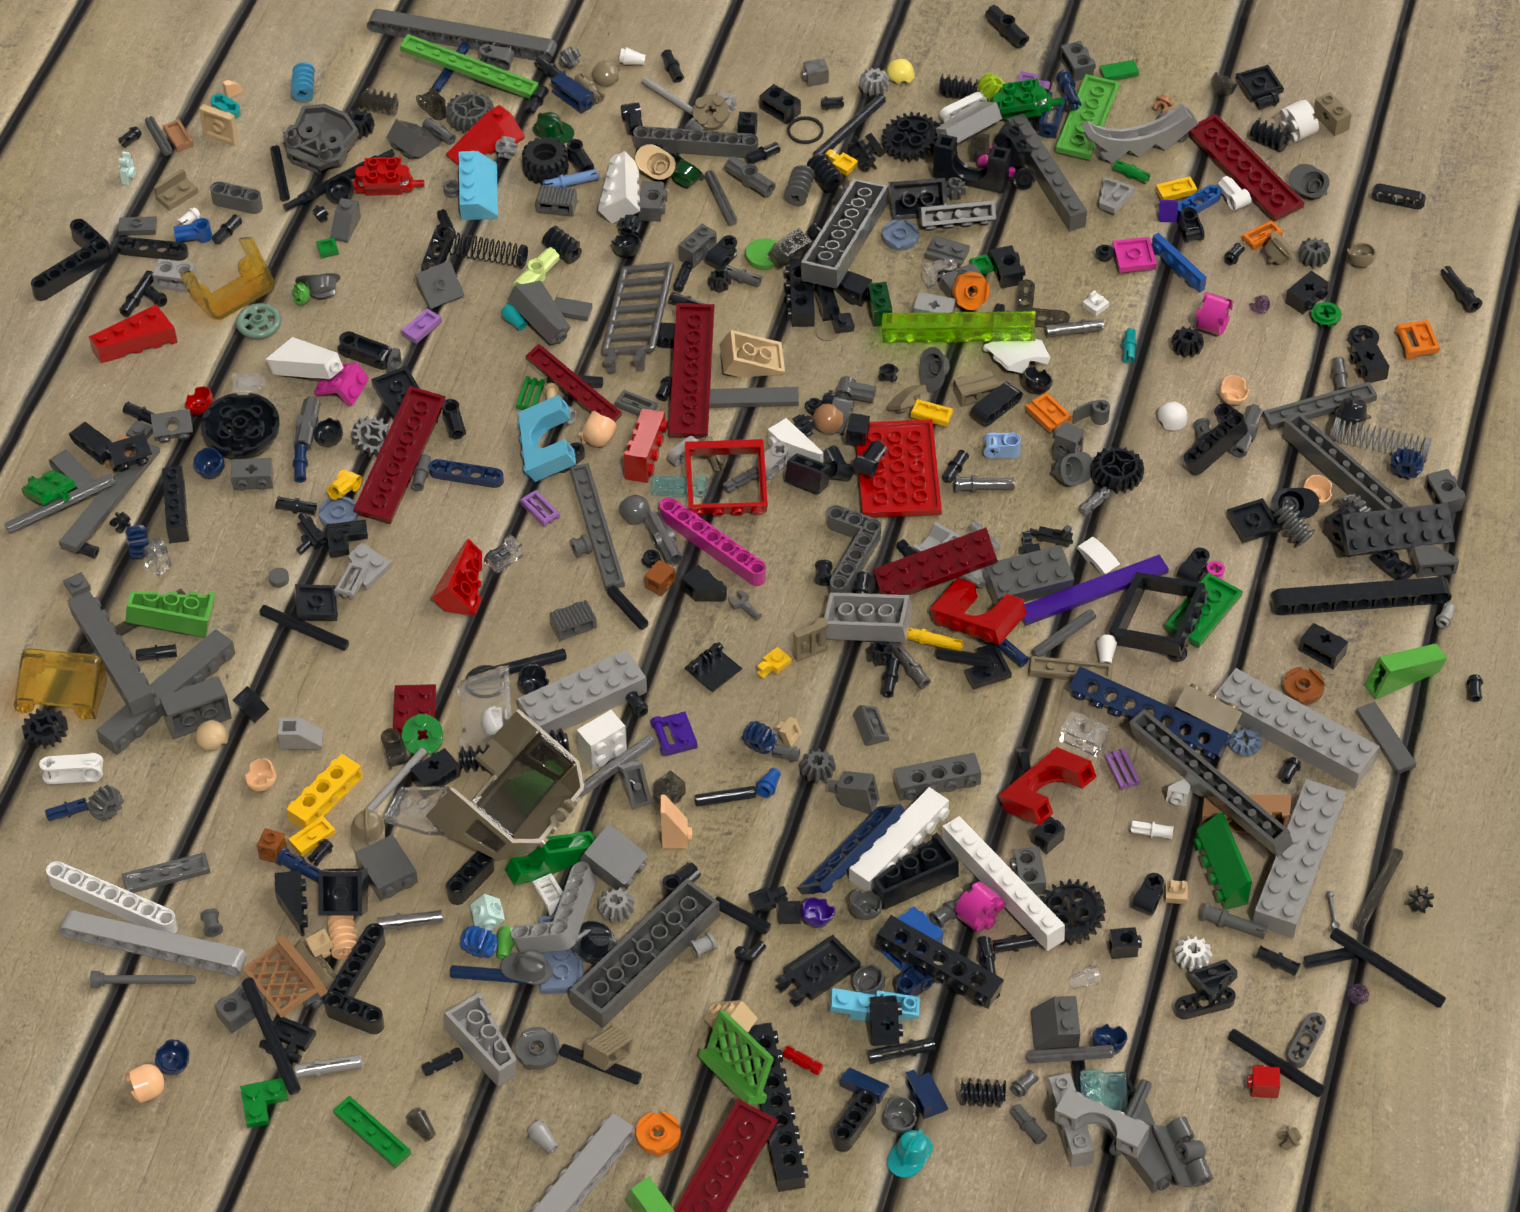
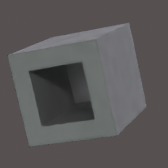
M824 58L803 62L801 77L802 80L806 81L808 87L829 83V69Z

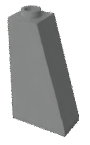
M976 101L936 128L937 138L940 133L957 137L958 143L1002 119L997 102Z

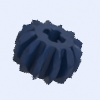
M1398 448L1391 457L1390 466L1394 474H1399L1401 478L1407 477L1410 479L1411 476L1417 478L1423 471L1424 457L1421 456V451L1415 452L1414 448Z
M144 525L128 527L125 531L129 556L132 559L146 557L144 547L149 544L146 528Z
M750 721L745 727L741 738L746 745L756 752L769 754L774 749L778 736L774 730L770 729V726H766L758 721Z

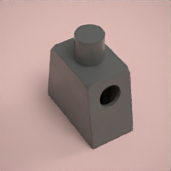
M845 771L842 773L839 781L832 779L829 781L828 792L837 793L842 806L866 814H871L875 810L879 801V794L874 774Z

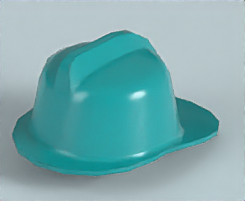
M921 1129L918 1131L910 1130L901 1135L888 1156L890 1171L895 1176L901 1178H910L916 1175L933 1152L931 1140L923 1134Z

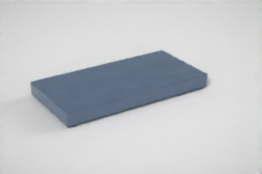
M539 916V923L553 922L555 916ZM572 948L562 951L541 952L551 964L553 972L549 981L540 984V994L570 993L569 990L584 976L583 960L574 954Z

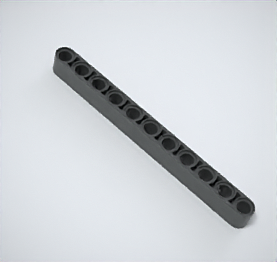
M383 9L373 10L367 23L368 29L375 33L404 38L409 34L428 42L459 47L462 42H466L470 45L469 49L479 51L482 45L490 44L510 48L515 54L514 57L534 61L537 57L542 56L550 62L557 49L556 42L549 38Z

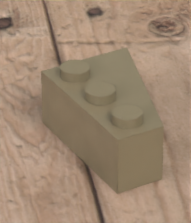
M1191 683L1190 686L1186 684L1174 708L1222 729L1231 736L1242 715V712L1239 711L1240 708L1230 702L1228 705L1221 702V698L1213 693L1207 695L1201 692L1202 688Z

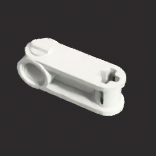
M96 753L48 756L40 760L39 766L43 771V781L47 784L97 782L103 777L104 759Z

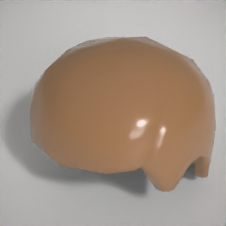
M822 404L815 410L812 419L819 431L830 435L840 429L843 423V413L834 405Z

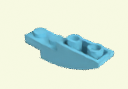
M832 988L830 992V1011L849 1014V1019L870 1021L869 997L896 995L897 1001L902 1003V1016H898V1020H910L919 1017L920 997L878 990L873 995Z

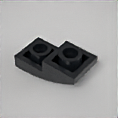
M1392 550L1379 551L1370 557L1371 561L1379 569L1395 580L1408 579L1416 573L1415 566L1401 561L1399 553Z

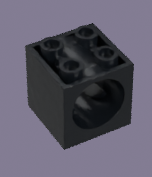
M325 868L319 872V915H363L368 912V868Z

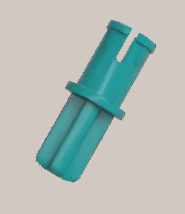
M1127 328L1125 331L1124 342L1122 343V348L1124 349L1123 361L1130 364V358L1131 363L1135 362V349L1137 348L1136 330Z

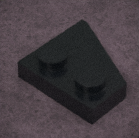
M1227 959L1188 973V980L1209 1002L1213 1001L1238 978L1237 970Z

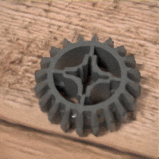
M469 91L465 94L462 92L461 95H455V98H451L450 102L447 103V121L451 124L452 128L457 129V132L462 130L465 134L487 112L494 108V104L489 99V96H484L483 93L478 94L477 91L475 93Z

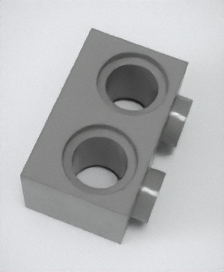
M158 259L153 273L155 288L192 292L197 279L195 263Z

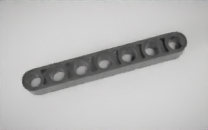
M638 126L633 131L635 148L657 143L662 145L663 150L667 153L675 152L746 158L748 153L758 150V137L754 134Z

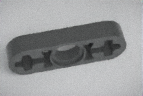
M1313 1012L1306 1017L1288 1051L1287 1062L1297 1069L1306 1065L1325 1029L1326 1019L1322 1014ZM1315 1021L1319 1022V1024L1315 1026L1314 1031H1312V1023H1314ZM1307 1036L1313 1042L1311 1044H1304L1300 1038ZM1300 1049L1302 1051L1301 1058L1299 1057L1298 1060L1294 1059V1056H1297Z

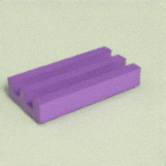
M537 490L520 499V504L543 527H546L548 522L550 524L553 523L555 518H560V513ZM533 497H535L551 513V515H549L543 509V507L533 499Z
M1124 748L1120 749V752L1115 750L1112 754H1109V752L1105 753L1104 758L1120 790L1140 785V779ZM1113 759L1116 760L1126 783H1123V780L1113 762ZM1124 764H1125V766H1126V768H1127V770H1128V772H1129V774H1130V776H1131V778H1132L1133 781H1131V779H1130V777H1129V775H1128V773H1127V771H1126V769H1125V767H1124Z

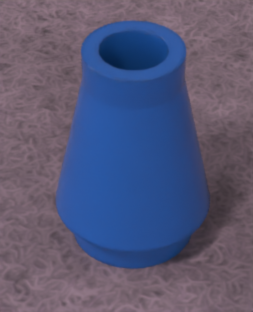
M771 768L756 783V792L764 798L773 796L776 792L781 772L776 768Z

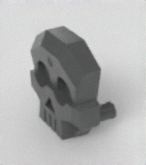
M326 104L302 106L295 124L288 127L283 138L286 143L287 153L293 164L300 165L302 168H307V170L321 175L323 170L343 164L347 158V151L354 145L359 133L347 113Z

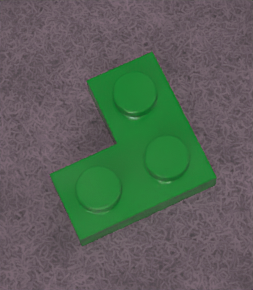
M282 1078L240 1086L247 1129L269 1124L266 1105L288 1101L287 1089Z

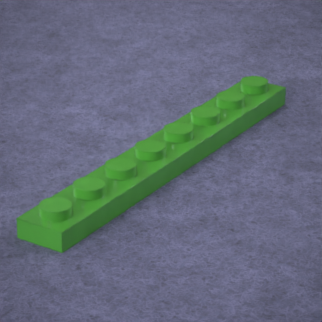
M407 34L400 45V51L528 99L538 89V82Z

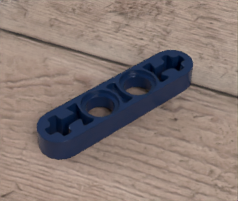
M441 459L433 460L429 464L430 476L435 479L491 488L500 487L504 483V474L498 468ZM459 469L462 473L455 475L452 471ZM478 472L481 476L474 478L471 474Z

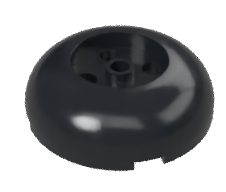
M232 393L217 399L208 406L202 416L201 430L209 447L215 448L225 457L242 459L262 453L274 442L279 431L280 420L276 407L267 398L255 393H249V395Z

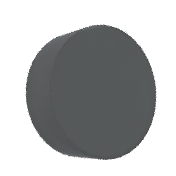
M279 567L269 572V582L272 586L280 588L288 584L289 574L286 569Z

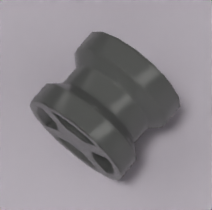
M586 534L581 535L578 539H570L571 549L576 558L581 557L583 553H592V545Z

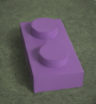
M427 308L401 330L402 336L417 344L442 322L441 317Z

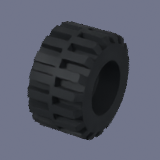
M552 137L535 138L534 141H529L528 145H525L524 150H522L525 177H528V180L533 181L535 184L541 183L543 185V180L557 178L559 175L565 176L569 169L568 150L565 144L560 143L558 139L554 140Z

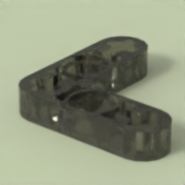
M1028 279L1019 282L1015 315L1020 320L1023 319L1026 326L1046 328V325L1070 322V315L1066 311L1033 308L1035 283ZM1025 288H1028V294L1024 293ZM1026 300L1030 303L1027 305H1023L1020 302ZM1045 316L1047 319L1039 320L1038 317Z

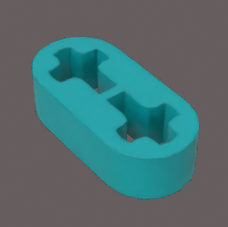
M215 94L211 97L212 107L235 115V119L240 116V106L234 100L224 94Z

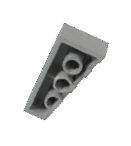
M480 992L445 1013L444 1029L497 1086L516 1076L517 1060L506 1039L502 1037L500 1028L494 1022L491 1011L485 1005Z

